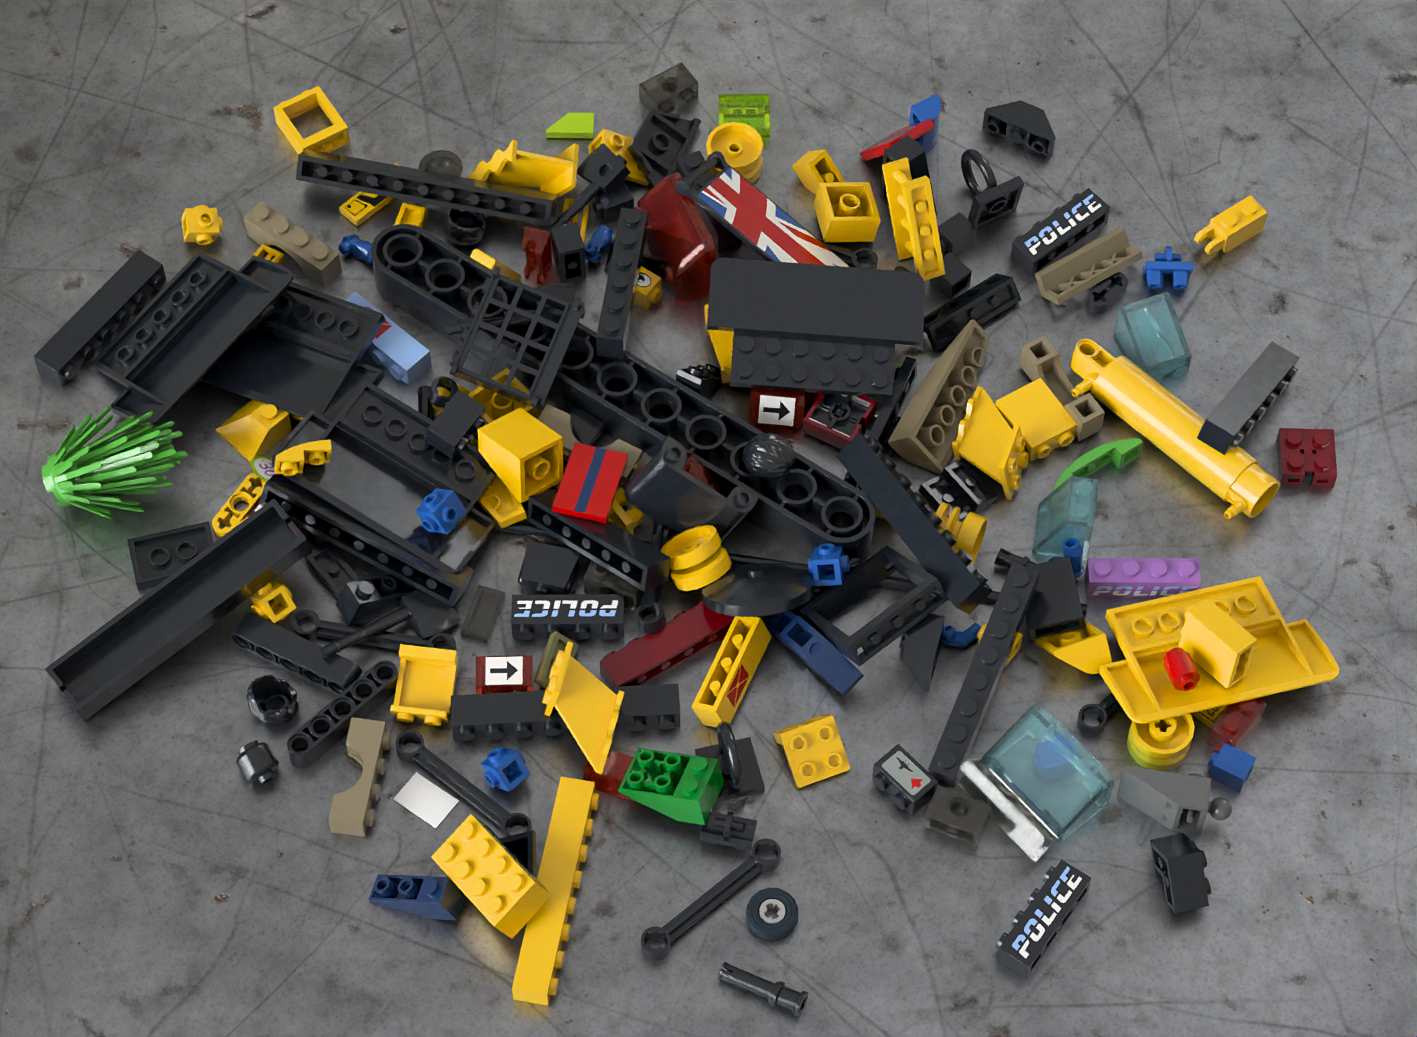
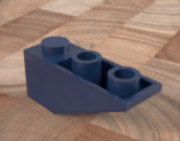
M378 874L368 900L372 903L431 919L457 920L466 895L449 877Z

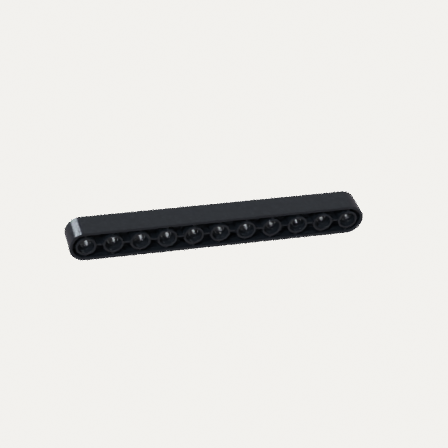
M398 224L381 231L371 246L375 284L378 293L387 302L462 347L463 342H460L462 334L447 336L445 325L473 321L474 318L471 317L472 310L476 302L481 303L484 296L481 293L482 287L487 278L491 279L493 271L418 226ZM497 286L492 298L511 305L515 292ZM521 295L516 306L517 308L524 311L537 310L535 300ZM489 304L483 319L505 316L508 311ZM578 322L575 338L573 341H570L566 351V359L564 364L559 367L555 385L552 390L550 389L547 399L557 404L562 397L604 422L606 430L603 433L614 440L620 439L642 450L643 453L665 437L670 436L684 447L687 456L686 461L700 460L718 485V487H712V489L727 498L730 491L738 486L748 487L760 496L755 506L744 519L809 558L812 557L815 547L831 543L835 546H843V553L848 555L849 560L851 557H861L863 562L868 559L873 548L875 508L870 498L864 492L795 452V463L792 467L787 468L784 475L771 479L753 476L744 466L742 460L743 450L752 438L765 434L764 432L626 350L624 359L597 356V333ZM537 323L530 340L549 347L556 330L544 331L542 324ZM530 324L507 327L506 331L525 338ZM489 330L478 331L473 345L491 351L498 334ZM503 337L496 354L515 361L522 343ZM527 346L520 363L539 370L546 353ZM469 350L484 361H487L488 357ZM493 360L491 364L501 371L506 368L510 371L512 366ZM517 369L515 377L522 384L529 388L532 387L536 376ZM684 464L682 469L687 473L691 474Z

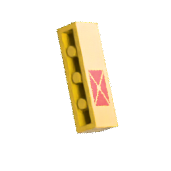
M734 617L691 706L703 725L717 728L718 723L721 721L731 723L772 637L761 618Z

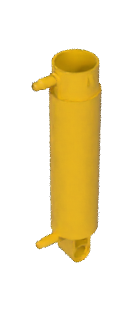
M1081 339L1077 342L1069 365L1084 381L1072 390L1074 397L1083 395L1088 390H1091L1093 397L1223 501L1230 502L1232 505L1224 512L1226 519H1231L1240 512H1243L1249 518H1254L1269 505L1279 490L1280 482L1260 467L1259 462L1239 446L1236 449L1231 447L1223 455L1197 439V436L1205 422L1202 416L1126 356L1115 358L1090 339Z

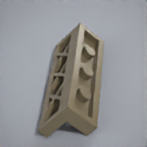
M1118 227L1035 273L1040 294L1042 297L1060 305L1142 259L1143 255L1142 251L1129 245L1126 230Z

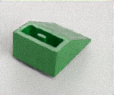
M638 748L618 791L677 821L705 825L723 787L724 779L718 759Z

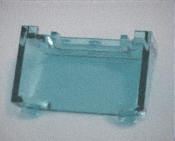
M1038 703L1030 707L981 758L980 765L983 772L989 778L1001 779L1005 777L1041 813L1040 827L1049 838L1053 837L1058 843H1061L1110 802L1114 780L1109 771L1053 715Z

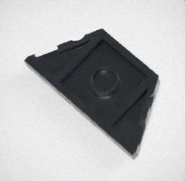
M653 108L646 113L627 149L657 194L661 195L665 191L676 170V158L684 155L701 123L700 119L694 118L692 121L682 119L680 114H668Z

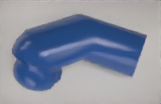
M974 623L964 632L956 631V628L952 626H945L942 641L948 646L967 647L977 639L981 626Z

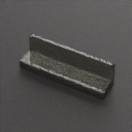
M981 758L966 759L960 767L965 774L959 780V785L1034 862H1038L1058 837Z

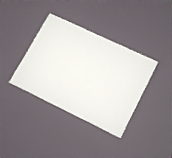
M417 772L393 799L434 828L438 827L459 802V800Z

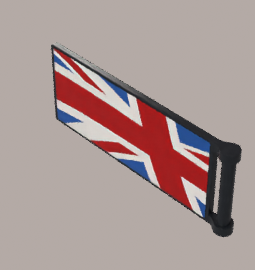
M719 151L712 152L706 162L689 176L681 178L675 184L678 194L688 196L765 261L851 267L726 162L724 155ZM713 168L722 170L698 191L694 189L693 185Z

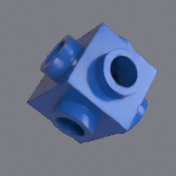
M436 488L423 499V503L417 508L416 512L421 518L422 526L426 530L447 534L455 528L456 523L467 510L453 490Z
M826 543L815 547L812 557L808 558L809 574H813L814 586L842 585L845 572H849L850 568L849 557L844 555L843 546Z
M505 747L492 750L487 755V759L481 763L486 772L484 773V778L489 785L508 792L519 786L522 781L531 775L525 765L526 762L523 756L517 750Z

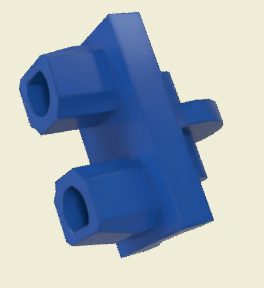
M1165 246L1164 253H1155V261L1145 262L1143 276H1146L1148 288H1162L1163 276H1173V288L1186 289L1190 275L1193 272V262H1181V254H1172V247Z

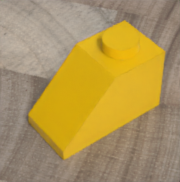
M826 149L808 151L792 165L793 170L804 187L815 195L819 183L845 182Z

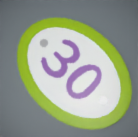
M256 456L251 459L250 466L253 472L267 482L274 475L272 458Z

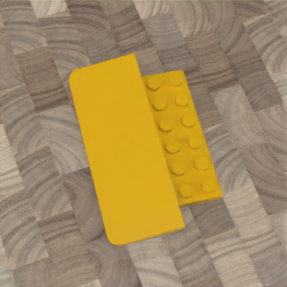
M1261 576L1112 608L1106 611L1105 618L1126 660L1100 665L1099 674L1127 716L1136 723H1151L1324 683L1336 679L1339 674V666L1332 653L1307 619L1291 623L1285 622ZM1208 597L1257 639L1247 676L1226 689L1193 660L1200 674L1199 682L1192 690H1176L1163 666V657L1169 650L1179 648L1180 631L1185 623L1187 609L1192 604H1199Z

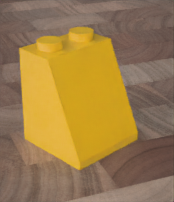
M518 408L478 429V451L520 503L528 500L529 496L543 492L561 482L563 478V437L522 408Z

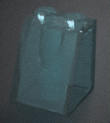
M1168 291L1119 307L1113 338L1123 356H1126L1158 383L1163 379L1172 376L1178 377L1189 371L1192 355Z
M1071 476L1038 504L1032 553L1064 557L1063 542L1069 538H1076L1083 547L1082 560L1087 561L1094 526L1099 485L1098 479Z

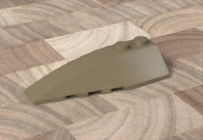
M975 320L969 321L935 363L912 397L888 440L889 445L903 460L938 474L942 473L954 453L952 442L957 439L960 420L965 418L967 402L971 397L972 390L977 388V371L983 365L990 339Z

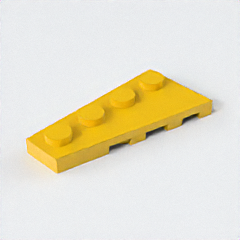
M476 438L471 439L469 443L478 447ZM497 475L478 501V504L502 529L526 519L527 516L521 503Z

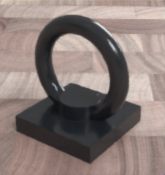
M974 149L964 151L961 156L962 174L968 189L974 197L968 220L977 228L1015 210L1024 187V182L1020 176H1017L998 185L995 175L983 155ZM971 160L979 167L986 181L987 188L983 191L974 177Z
M726 721L719 722L717 726L718 744L695 749V756L719 760L724 784L715 803L764 792L765 786L751 738L735 740L730 724Z

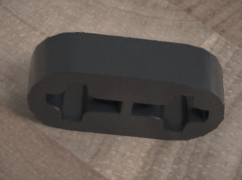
M1117 272L1097 283L1088 292L1087 308L1097 314L1106 312L1125 295L1128 285L1127 277L1123 273Z

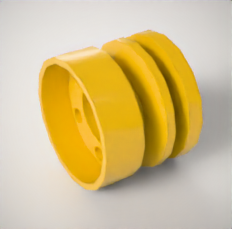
M942 502L936 511V514L942 520L940 525L944 530L947 529L958 540L956 543L957 547L964 549L972 557L973 561L971 564L973 565L985 535L988 519L987 517L969 512L964 521L961 522L959 521L961 509L955 507L949 516L950 504Z

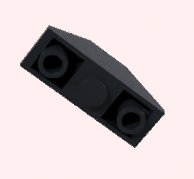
M1021 100L986 108L982 128L987 129L993 134L1008 138L1014 143L1034 149L1038 153L1052 157L1056 137L1044 110Z
M708 363L705 366H689L688 368L678 369L676 380L711 401L722 385L721 369Z

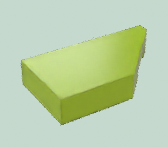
M567 113L546 129V138L594 139V113Z

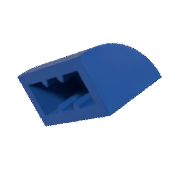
M938 94L911 106L909 126L927 119H931L934 124L932 130L914 140L923 146L925 154L931 151L938 141L941 100Z

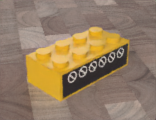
M472 814L465 819L431 856L487 920L511 939L552 896L486 824Z

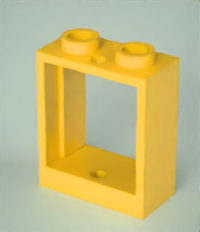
M319 86L306 90L302 94L283 101L274 107L277 125L298 154L305 149L330 153L350 143L348 126ZM320 106L333 125L303 139L290 119Z

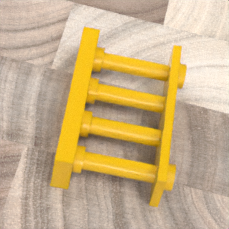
M907 157L883 164L882 168L898 259L903 260L914 257L916 273L924 281L945 275L930 179L927 176L912 180Z

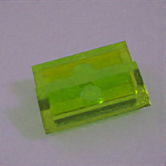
M718 94L719 126L731 122L744 123L753 127L760 134L761 138H770L769 94Z

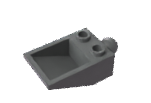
M1126 765L1123 767L1117 796L1172 831L1201 835L1207 813H1210L1214 819L1220 821L1227 819L1232 813V805L1226 798L1218 797L1209 801L1211 778H1206L1196 773L1186 775Z

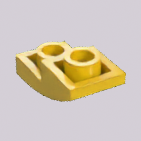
M331 440L308 442L281 452L275 458L274 474L292 476L297 473H303L304 463L311 465L329 463L332 450Z

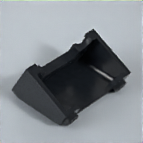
M670 436L665 437L645 451L625 487V497L631 505L676 534L697 526L711 525L716 528L723 541L753 509L760 496L748 487L738 486L732 489L726 498L682 469L687 457L686 451L679 442Z

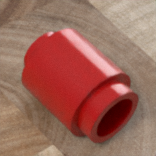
M1180 647L1169 650L1163 657V666L1174 688L1182 691L1192 690L1199 682L1200 674L1190 654Z

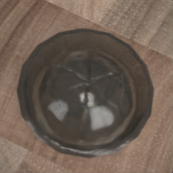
M437 150L425 155L421 159L418 169L461 177L463 163L458 155L453 152Z

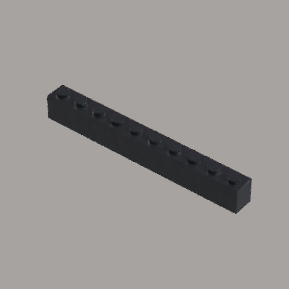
M305 149L298 154L295 180L549 226L555 220L558 194Z

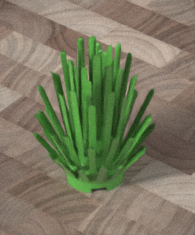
M111 405L96 419H93L87 427L86 425L92 419V414H89L77 430L75 425H73L56 453L45 457L48 461L46 465L42 466V478L47 493L52 491L59 500L55 503L64 508L74 505L114 520L112 515H110L112 512L98 505L145 512L140 507L130 506L140 505V502L137 500L120 499L119 497L100 496L97 494H157V489L141 488L174 484L171 481H163L166 479V476H145L171 470L172 467L180 465V459L188 456L186 451L176 452L171 444V439L183 435L181 431L172 433L171 429H166L174 425L175 422L169 421L155 428H152L153 425L151 423H145L118 436L150 418L154 413L153 411L136 420L134 416L128 417L84 447L82 446L112 421L113 415H110L97 425L111 410Z

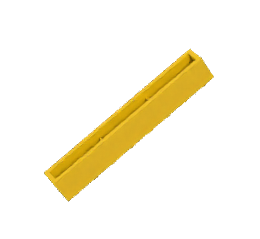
M562 776L560 778L537 877L552 896L527 922L512 986L513 1000L548 1006L550 996H556L558 988V978H555L556 969H562L565 954L564 951H561L563 941L568 942L571 925L567 924L569 915H574L576 908V898L573 897L575 888H580L582 881V871H579L580 862L585 863L588 854V845L584 844L586 836L591 837L593 832L594 819H590L592 810L597 811L600 794L595 793V782Z

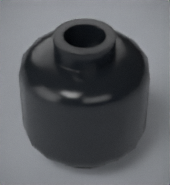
M255 740L238 751L239 756L236 759V764L249 783L259 781L263 785L276 776L274 771L278 768L279 761L267 743H258Z

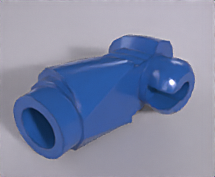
M600 225L598 230L594 232L589 242L585 244V259L591 263L601 261V254L613 241L612 229Z
M356 234L343 237L338 247L341 254L349 255L352 253L354 257L373 265L371 257L372 243L359 239V236Z
M1069 538L1062 544L1063 556H1070L1076 579L1085 571V568L1082 566L1083 547L1079 544L1078 539Z

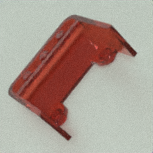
M678 172L667 175L638 200V207H635L637 210L648 211V228H652L667 258V266L664 267V273L668 282H673L675 286V303L677 306L709 295L711 265L716 260L714 242L693 200L688 196L678 194L675 189L676 182L681 179Z

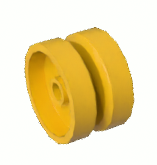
M738 122L724 123L714 128L709 134L706 143V161L712 152L719 151L724 155L726 162L753 184L761 175L763 167V142L760 134L753 127ZM717 168L711 170L714 177L722 171Z
M702 525L685 530L674 536L661 548L662 553L671 557L669 569L672 570L670 576L678 590L690 591L707 586L722 577L731 567L732 561L726 549L720 547L722 540L715 527Z
M1185 714L1146 724L1132 721L1127 740V746L1132 758L1137 764L1146 769L1170 771L1180 766L1188 756L1195 726L1192 715Z

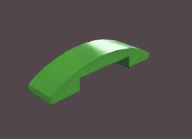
M1140 438L1117 440L1096 447L1079 457L1058 479L1053 489L1051 506L1055 508L1074 497L1078 482L1107 464L1113 462L1120 469L1140 457L1143 441Z

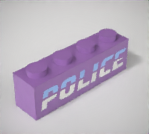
M1088 558L1084 574L1086 599H1158L1198 590L1201 586L1199 558Z

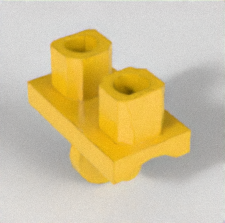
M619 487L608 521L634 536L633 528L643 522V513L634 506L624 511L622 506L629 502L625 497V490Z

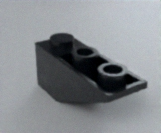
M391 574L346 583L335 605L348 626L372 621L399 607L401 597L417 590V588Z

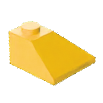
M252 399L215 430L217 434L250 462L253 457L263 456L292 432L289 413L276 408L272 404H264Z
M1085 621L1086 628L1034 639L1037 645L1053 656L1085 673L1097 674L1099 673L1100 665L1112 663L1106 634Z

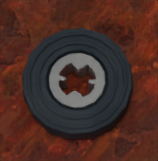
M766 888L759 890L751 897L747 905L746 920L749 928L756 936L765 940H779L793 932L798 922L799 909L795 899L788 892L780 888ZM773 909V912L777 910V918L772 919V916L767 918V910Z

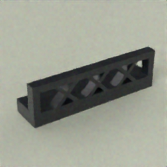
M996 273L924 316L923 332L927 334L932 349L938 351L952 343L970 320H975L980 326L1021 301L1022 299L1013 277Z

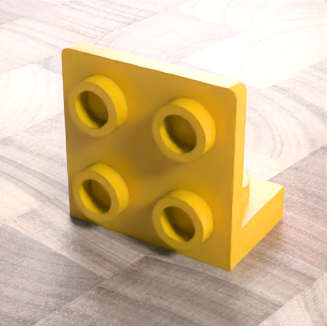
M603 129L588 145L590 155L604 143L616 156L619 154L628 162L625 166L631 173L625 178L626 180L645 186L650 184L627 149L633 139L632 137Z
M823 714L772 732L775 742L783 745L795 784L799 788L850 769L833 715Z

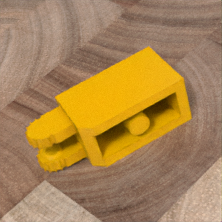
M1250 195L1210 219V224L1199 231L1194 240L1201 244L1211 238L1213 241L1209 242L1204 250L1209 255L1220 249L1227 253L1262 232L1268 212Z

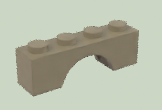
M260 201L243 217L248 237L260 245L262 243L267 246L275 245L286 251L298 263L305 276L324 289L342 272L339 253L264 202Z
M1043 335L1021 347L1019 365L1032 382L1041 378L1076 422L1075 437L1078 441L1102 430L1104 410L1090 393L1079 395L1078 397L1072 395L1074 387L1063 371L1059 353L1048 339Z
M546 404L538 420L563 437V459L569 461L575 442L580 443L572 434L573 424L571 415ZM617 439L612 444L601 448L628 454V461L620 484L626 486L634 472L633 467L640 461L643 451Z
M351 718L346 746L348 755L362 765L363 772L353 787L334 794L328 819L330 830L333 833L365 837L367 827H372L374 810L371 808L373 801H378L380 784H377L378 776H383L386 760L383 758L384 750H389L391 743V733H387L386 722Z

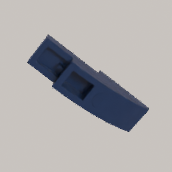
M786 611L774 614L765 623L769 633L803 659L810 669L845 696L864 677L836 647L799 615L795 616L792 612Z

